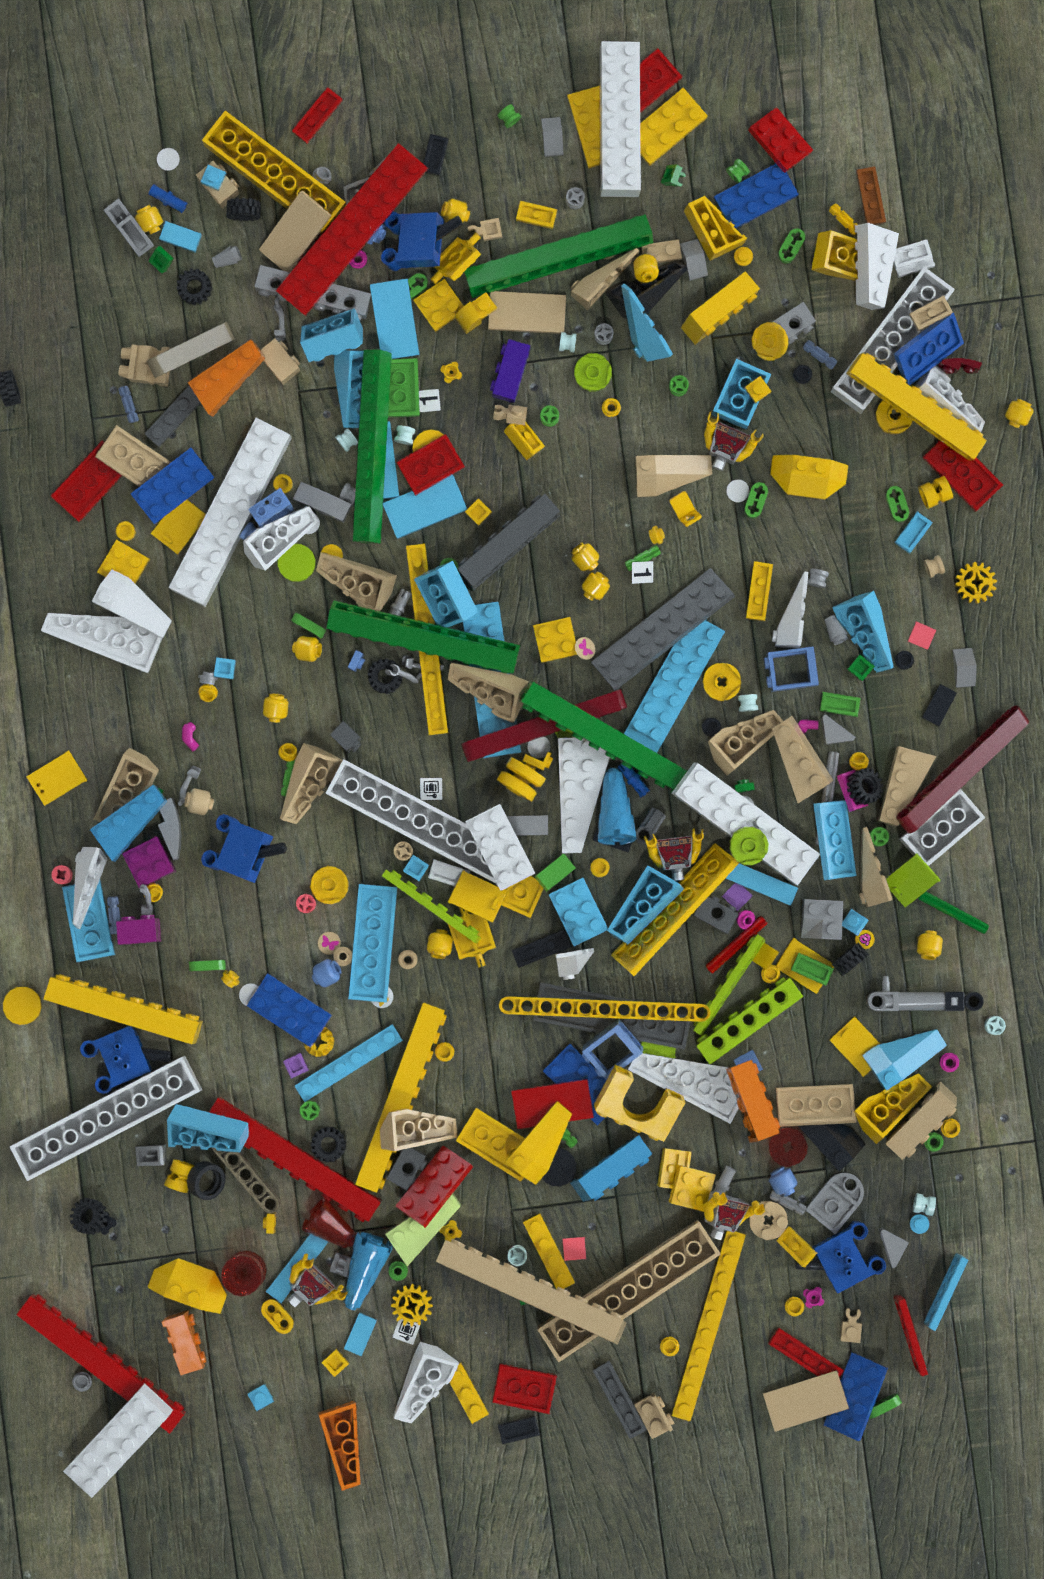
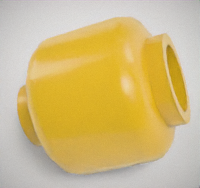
M449 199L442 206L441 216H443L444 222H448L456 216H459L462 222H467L470 211L467 210L468 207L465 202Z
M148 205L136 211L135 220L145 233L149 231L151 235L160 230L159 226L163 223V219L156 207Z
M643 254L634 260V275L638 281L647 283L654 281L658 277V263L654 256Z
M1021 399L1011 401L1005 414L1006 419L1010 420L1008 424L1019 428L1020 425H1028L1034 412L1033 408H1031L1032 404Z
M582 542L571 552L573 554L571 557L572 561L581 571L588 569L592 571L599 564L597 562L600 557L599 553L590 543L584 544Z
M598 571L590 573L582 583V589L585 591L583 595L591 601L593 599L601 600L610 588L609 579Z
M300 636L293 643L292 651L298 660L314 662L321 656L322 644L315 637Z
M269 694V697L264 699L263 715L269 718L270 722H280V719H284L288 715V700L282 694Z
M437 929L436 932L429 935L427 951L431 954V957L445 959L446 956L451 954L453 938L447 934L448 931Z
M927 930L924 934L918 936L917 953L921 955L922 959L935 960L936 957L941 955L942 937L932 930Z

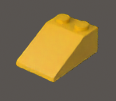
M832 230L818 233L811 270L829 276L856 281L858 279V270L856 269L858 250H855L857 239Z

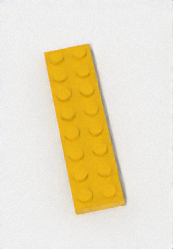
M715 843L684 876V880L678 882L684 890L629 944L623 942L611 956L635 976L734 870L739 862Z

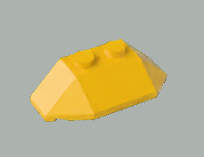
M773 455L770 475L787 495L825 500L846 485L848 465L834 460L815 457Z
M180 1258L155 1268L148 1285L149 1289L163 1297L199 1310L218 1314L221 1313L227 1297L215 1271Z

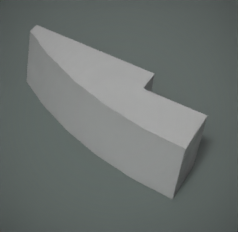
M119 198L103 209L139 257L154 246Z
M303 482L300 483L293 497V500L342 523L345 522L352 508L350 503Z
M170 798L167 799L166 804L160 809L165 822L158 824L173 860H178L181 850V823L174 799Z
M548 815L507 816L516 836L548 835Z

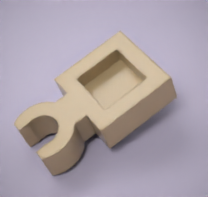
M499 218L480 221L481 227L475 225L468 227V231L473 230L480 237L483 236L484 241L502 238Z
M495 405L493 419H506V423L525 425L527 407L509 405L508 408H505L501 405Z
M846 1308L845 1314L848 1321H842L840 1341L860 1343L862 1323L857 1322L861 1315L860 1309L856 1310V1315L851 1316L850 1308Z

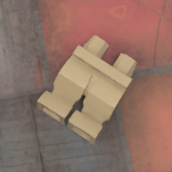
M132 345L131 347L122 348L121 358L130 360L129 366L120 365L118 375L135 383L158 384L159 386L168 387L170 371L155 378L147 360L171 348L162 347L161 351L155 347Z

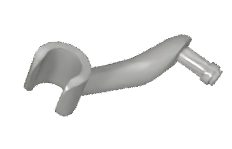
M276 298L274 300V309L279 317V330H274V335L277 341H285L284 312L279 304V299Z
M403 656V666L406 665L409 669H421L420 663L413 662L414 657ZM440 664V669H443L444 665Z
M391 664L393 672L385 669L387 675H400L413 683H418V680L422 677L421 672L414 677L412 674L400 670L399 666Z
M192 766L187 772V777L180 789L179 806L185 802L186 791L192 777L197 779L201 772V769L196 766Z
M141 884L139 889L144 894L146 905L141 907V914L151 915L153 912L151 894L147 886Z

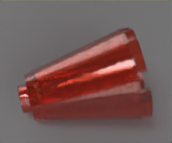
M327 1199L319 1200L309 1213L311 1215L309 1219L305 1218L301 1229L306 1233L344 1249L351 1247L354 1244L356 1232Z

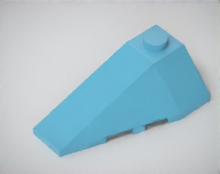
M871 591L858 595L832 607L837 620L852 636V642L854 644L857 643L862 649L866 660L875 666L873 669L876 673L892 669L894 666L884 619L875 592Z
M934 1029L915 1034L911 1037L878 1044L862 1056L881 1086L887 1091L947 1045L938 1030Z

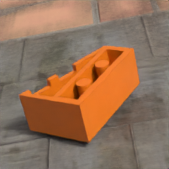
M187 1310L167 1316L162 1321V1325L167 1328L169 1335L167 1339L172 1345L173 1356L180 1375L203 1369L207 1359L204 1351L201 1352L199 1344H201L199 1333L194 1331L195 1319L193 1314H189Z

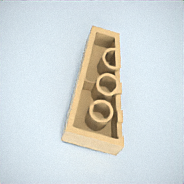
M793 716L772 728L797 803H800L833 781V778Z
M900 746L896 748L877 822L895 827L900 824L896 816L913 800L936 756Z
M941 1081L936 1085L937 1091L934 1094H928L921 1104L922 1107L915 1108L908 1116L909 1120L907 1122L904 1120L886 1139V1145L902 1160L906 1156L908 1158L911 1157L916 1151L915 1147L919 1143L924 1144L930 1137L928 1134L933 1129L935 1131L938 1130L943 1124L942 1120L946 1116L951 1117L957 1110L955 1108L957 1106V1097Z

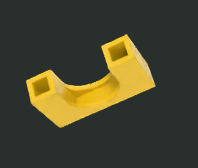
M614 1065L594 1102L596 1113L604 1118L607 1116L612 1118L619 1125H628L637 1133L643 1132L655 1141L659 1139L664 1142L685 1105L684 1096L666 1088L657 1106L652 1111L646 1114L631 1113L624 1107L623 1099L634 1080L633 1074L622 1067Z

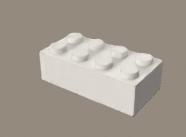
M960 789L918 830L911 834L906 832L899 840L913 856L918 853L929 866L985 819V817Z
M500 804L465 821L500 891L535 874Z

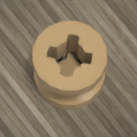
M939 555L935 556L932 560H924L925 570L929 578L934 577L938 573H945V568Z
M399 842L394 847V855L401 861H407L413 855V848L408 842Z

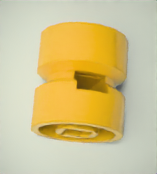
M945 476L934 479L932 484L927 482L918 487L921 499L927 509L938 505L939 501L943 503L953 499L951 487Z
M173 1159L170 1167L171 1174L167 1175L164 1185L173 1190L188 1193L187 1178L194 1165Z

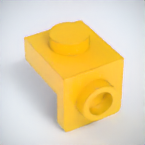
M547 752L543 762L525 754L523 762H526L525 765L534 771L536 768L544 771L545 767L549 769L553 758L550 757V752Z

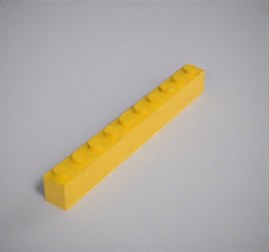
M423 1002L355 1185L376 1193L378 1189H383L386 1178H383L385 1171H390L393 1160H390L391 1154L397 1151L381 1149L380 1128L389 1112L413 1109V1106L410 1104L412 1098H417L420 1090L417 1087L419 1079L423 1080L427 1071L424 1069L426 1061H431L434 1051H431L433 1043L437 1044L441 1033L437 1032L440 1025L444 1026L447 1015L444 1014L445 1010Z

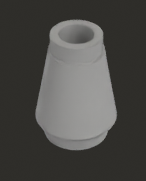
M229 246L215 257H212L215 267L219 268L238 264L242 257L237 246Z
M835 615L824 620L830 642L838 645L848 639V633Z

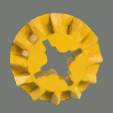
M324 1027L321 1032V1040L327 1042V1044H320L318 1050L316 1049V1043L312 1047L304 1044L306 1051L315 1057L327 1055L334 1046L332 1032Z

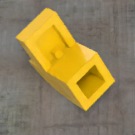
M484 293L473 302H469L455 315V319L467 334L482 324V320L497 310V307L488 294Z

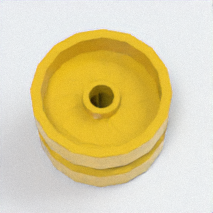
M510 757L506 767L514 775L502 771L496 780L517 796H522L532 802L537 793L529 786V783L538 788L543 785L546 778L522 762Z

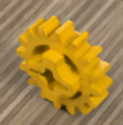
M973 562L972 567L966 564V570L962 568L959 570L962 575L955 577L959 580V582L955 583V586L960 587L957 594L963 593L962 600L967 597L968 603L975 600V603L979 604L980 599L985 602L987 601L986 596L990 598L993 596L990 591L996 590L993 584L997 580L992 579L995 572L989 573L990 566L985 569L983 568L984 563L977 566V563ZM971 571L970 578L964 580L966 574ZM980 572H982L987 578H984L980 574ZM975 579L977 582H980L977 587L975 584H972V581ZM988 586L986 592L981 594V589ZM965 588H968L972 592V594L967 592Z
M411 1284L409 1289L404 1285V1291L398 1289L397 1293L399 1296H393L392 1298L396 1301V1303H391V1307L396 1308L392 1314H398L399 1316L396 1320L403 1319L404 1326L407 1322H410L411 1327H413L414 1322L421 1325V1319L427 1321L426 1314L431 1315L432 1313L428 1309L433 1307V1304L428 1302L432 1299V1296H426L428 1290L426 1289L422 1292L421 1285L417 1289L414 1288V1284ZM411 1292L417 1293L421 1297L417 1298L413 1296ZM402 1296H405V1303L399 1306ZM409 1298L412 1303H417L415 1312L411 1307H407L409 1305ZM425 1304V1310L420 1315L419 1308ZM402 1313L411 1314L413 1318L406 1317Z

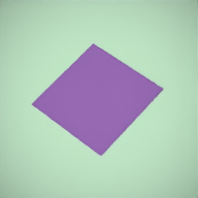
M734 883L722 897L739 911L752 895L742 885Z

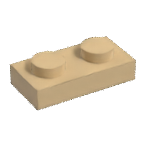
M679 240L658 242L641 247L642 255L649 254L654 256L657 263L682 259Z
M942 296L911 312L909 316L917 331H920L951 315L953 312L945 297Z

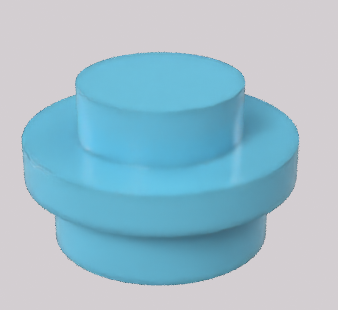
M922 1214L914 1215L910 1220V1228L917 1234L925 1233L929 1228V1220Z

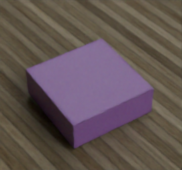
M301 1053L283 1061L291 1078L309 1070Z

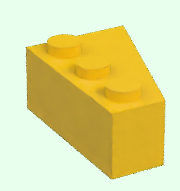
M705 196L688 203L684 209V213L710 261L743 246L747 240V237L744 234L742 235L731 221L728 222Z

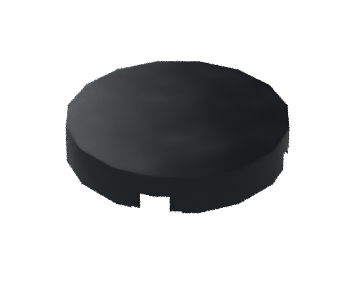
M562 1148L557 1149L548 1172L542 1177L545 1183L561 1187L568 1184L574 1178L576 1162L572 1154Z

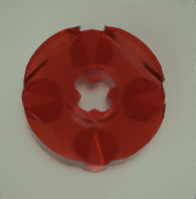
M793 1128L779 1129V1134L771 1136L768 1148L771 1157L776 1163L781 1166L790 1167L804 1160L808 1146L801 1132ZM791 1142L793 1150H789L788 1153L784 1152L783 1144Z

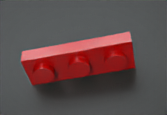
M327 87L294 127L292 133L308 144L343 99Z

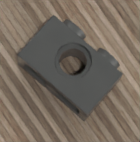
M344 721L330 734L348 753L351 751L355 752L362 745L360 743L361 737Z
M710 894L695 910L693 916L728 934L738 916V913L735 912L736 908L727 903L725 906L718 903L720 899ZM715 907L720 908L722 911V915L718 919L714 918L711 914L712 909Z
M413 1147L403 1149L387 1180L407 1190L417 1179L415 1174L418 1169L422 1171L427 1163V1160L424 1159L426 1154ZM411 1163L414 1167L411 1173L404 1172L403 1164Z

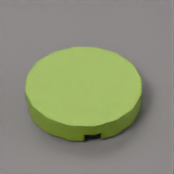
M597 353L584 355L577 361L574 368V378L577 384L589 392H597L604 389L612 377L611 365L604 356Z
M294 544L278 559L280 573L292 582L307 580L316 567L313 552L302 544Z
M746 826L738 829L732 835L730 851L732 856L741 864L754 865L763 860L768 852L769 843L761 830Z

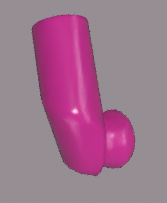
M802 719L797 724L805 734L808 729L818 730L819 720Z
M189 722L182 727V741L194 752L200 745L192 738L196 726Z

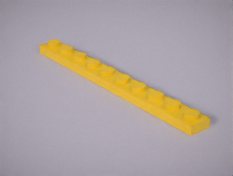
M425 544L406 546L415 620L435 625L434 618L414 580L428 571ZM419 651L429 736L447 734L448 728L439 656L427 655L425 652Z
M726 1231L720 1250L721 1255H719L671 1414L673 1417L691 1421L746 1234L737 1231Z

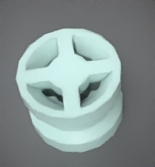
M561 332L559 351L569 350L574 353L575 333L567 335L565 332Z
M398 425L396 429L398 433L394 441L400 444L413 445L412 436L415 434V429Z
M348 428L344 430L342 435L335 437L346 452L350 450L351 446L358 444L357 439Z
M757 694L738 696L741 704L739 712L758 710L756 705Z
M990 1016L984 1022L986 1032L992 1035H1000L1006 1027L1005 1021L999 1016Z

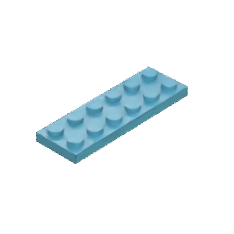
M359 884L348 999L387 1003L397 887Z

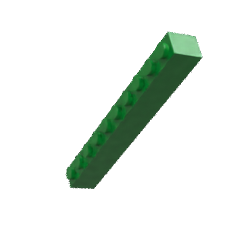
M646 214L635 216L629 220L618 221L609 226L599 227L596 230L586 233L582 232L573 237L562 238L553 243H546L540 247L526 249L517 254H510L497 260H490L484 264L471 266L464 271L471 297L475 298L484 293L495 292L653 244V234Z
M380 349L364 350L353 541L364 544H381L392 353Z
M335 600L330 607L326 628L335 633L342 632L353 637L367 638L373 642L380 641L390 646L405 647L410 651L417 650L425 652L427 655L442 656L447 660L454 659L465 664L479 665L485 669H496L502 673H514L520 649L518 644Z
M530 681L519 702L523 703L522 708L531 713L533 710L540 713L538 717L547 722L549 720L556 722L555 727L564 732L568 729L573 732L571 736L580 741L582 739L589 741L588 746L597 751L601 748L606 751L604 755L613 760L615 758L622 760L621 765L630 770L634 767L639 770L637 774L646 779L648 777L655 780L654 784L663 789L665 786L672 789L670 793L673 792L687 773V770L533 681Z

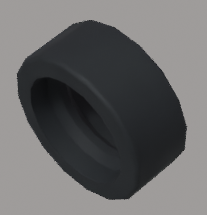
M202 1161L190 1170L187 1178V1187L191 1194L202 1200L214 1199L222 1192L225 1186V1173L219 1166L211 1162ZM212 1170L214 1178L211 1186L205 1191H200V1178L206 1171Z

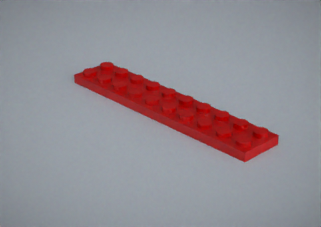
M398 143L276 289V292L306 316L425 174L428 167Z

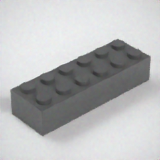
M546 494L542 497L540 495L535 497L528 509L525 507L516 514L517 517L513 522L511 520L507 521L502 526L503 529L499 534L496 532L487 539L488 543L484 547L482 545L478 546L473 551L474 554L470 559L466 557L458 564L460 576L473 591L560 517V510Z

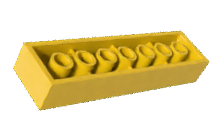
M227 111L223 112L202 139L204 147L287 210L301 191L309 195L332 215L320 231V235L326 231L346 207L344 200Z
M56 974V977H50L43 1000L185 1043L195 1044L197 1042L203 1023L197 1015L190 1013L186 1014V1016L181 1015L180 1010L174 1008H167L165 1010L162 1009L163 1005L154 1002L145 1004L143 1003L144 999L134 996L130 997V999L125 998L126 994L118 991L109 993L107 988L98 985L92 988L88 986V982L82 980L72 982L70 981L71 977Z

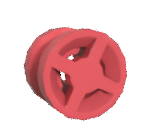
M59 865L52 871V879L57 884H68L73 878V872L67 866Z
M309 894L300 895L296 901L297 909L302 913L312 912L316 907L315 898Z

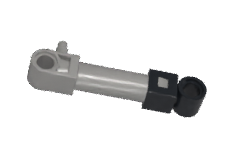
M883 976L882 991L871 992L866 997V1005L874 1011H964V1008L970 1011H978L984 1003L982 995L977 992H967L964 994V992L890 991L888 976ZM874 996L881 998V1004L877 1007L872 1004ZM971 996H975L977 999V1004L974 1007H971L968 1003V999Z

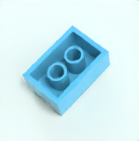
M355 308L301 326L300 343L308 362L320 361L326 356L338 355L343 350L349 348L356 349L363 344V327Z
M736 359L712 415L717 417L719 413L720 419L747 430L759 402L755 404L744 388L759 376L767 384L771 374Z
M453 561L431 569L414 579L437 625L448 628L478 613Z
M584 878L548 894L573 946L608 930Z

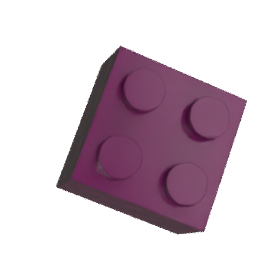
M155 837L122 853L139 888L141 884L147 886L176 872L160 837Z
M142 915L140 920H135L133 916L121 917V921L116 922L118 945L161 942L160 919L154 918V915Z

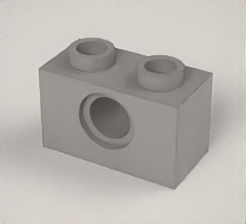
M802 302L773 322L781 325L786 331L789 345L798 339L797 335L802 332L807 334L814 329L813 325L816 320L805 303ZM789 322H797L799 328L792 329L789 326Z

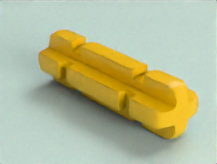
M837 203L833 204L829 212L836 216V219L846 229L848 228L852 235H856L855 225L858 224L854 223V220L844 210H841Z

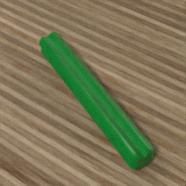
M924 892L918 897L922 902L982 934H985L989 928V925L928 892Z

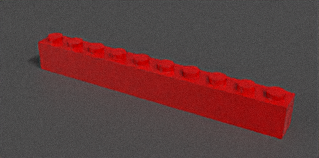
M218 1097L210 1109L209 1113L247 1122L249 1137L244 1147L248 1149L254 1148L258 1151L256 1153L258 1156L265 1160L268 1157L274 1161L273 1165L280 1170H283V1168L290 1171L289 1175L298 1181L301 1178L311 1190L315 1191L318 1189L322 1192L321 1196L329 1201L333 1199L338 1202V1207L342 1210L354 1212V1217L361 1222L365 1220L369 1222L382 1200L360 1186L355 1185L351 1180L223 1098Z
M33 1294L29 1297L16 1314L18 1317L125 1400L129 1401L146 1384L173 1409L168 1418L160 1425L169 1434L172 1432L186 1413L183 1410L184 1406L177 1401H171L168 1398L169 1395L164 1390H157L153 1387L154 1383L146 1377L143 1379L138 1375V1371L131 1365L126 1366L122 1363L123 1359L115 1353L112 1355L107 1351V1346L91 1339L93 1336L89 1332L78 1329L75 1321L70 1318H64L61 1315L62 1312L55 1306L51 1308L46 1304L47 1300L39 1294Z

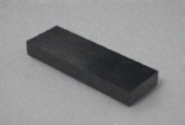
M564 929L511 951L518 968L572 946Z

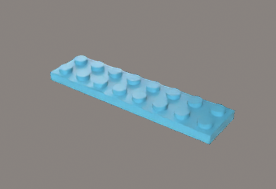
M499 602L475 605L478 613L463 621L464 632L504 641ZM469 664L471 667L485 669L479 665ZM492 668L486 669V670H491V671L500 672L499 670L492 669ZM474 696L480 737L517 725L516 720L512 723L494 715L491 712V708L484 703L482 705L478 703V699ZM518 745L483 758L521 753V748Z
M705 620L673 645L624 733L626 736L652 751L658 752L725 633L724 630Z

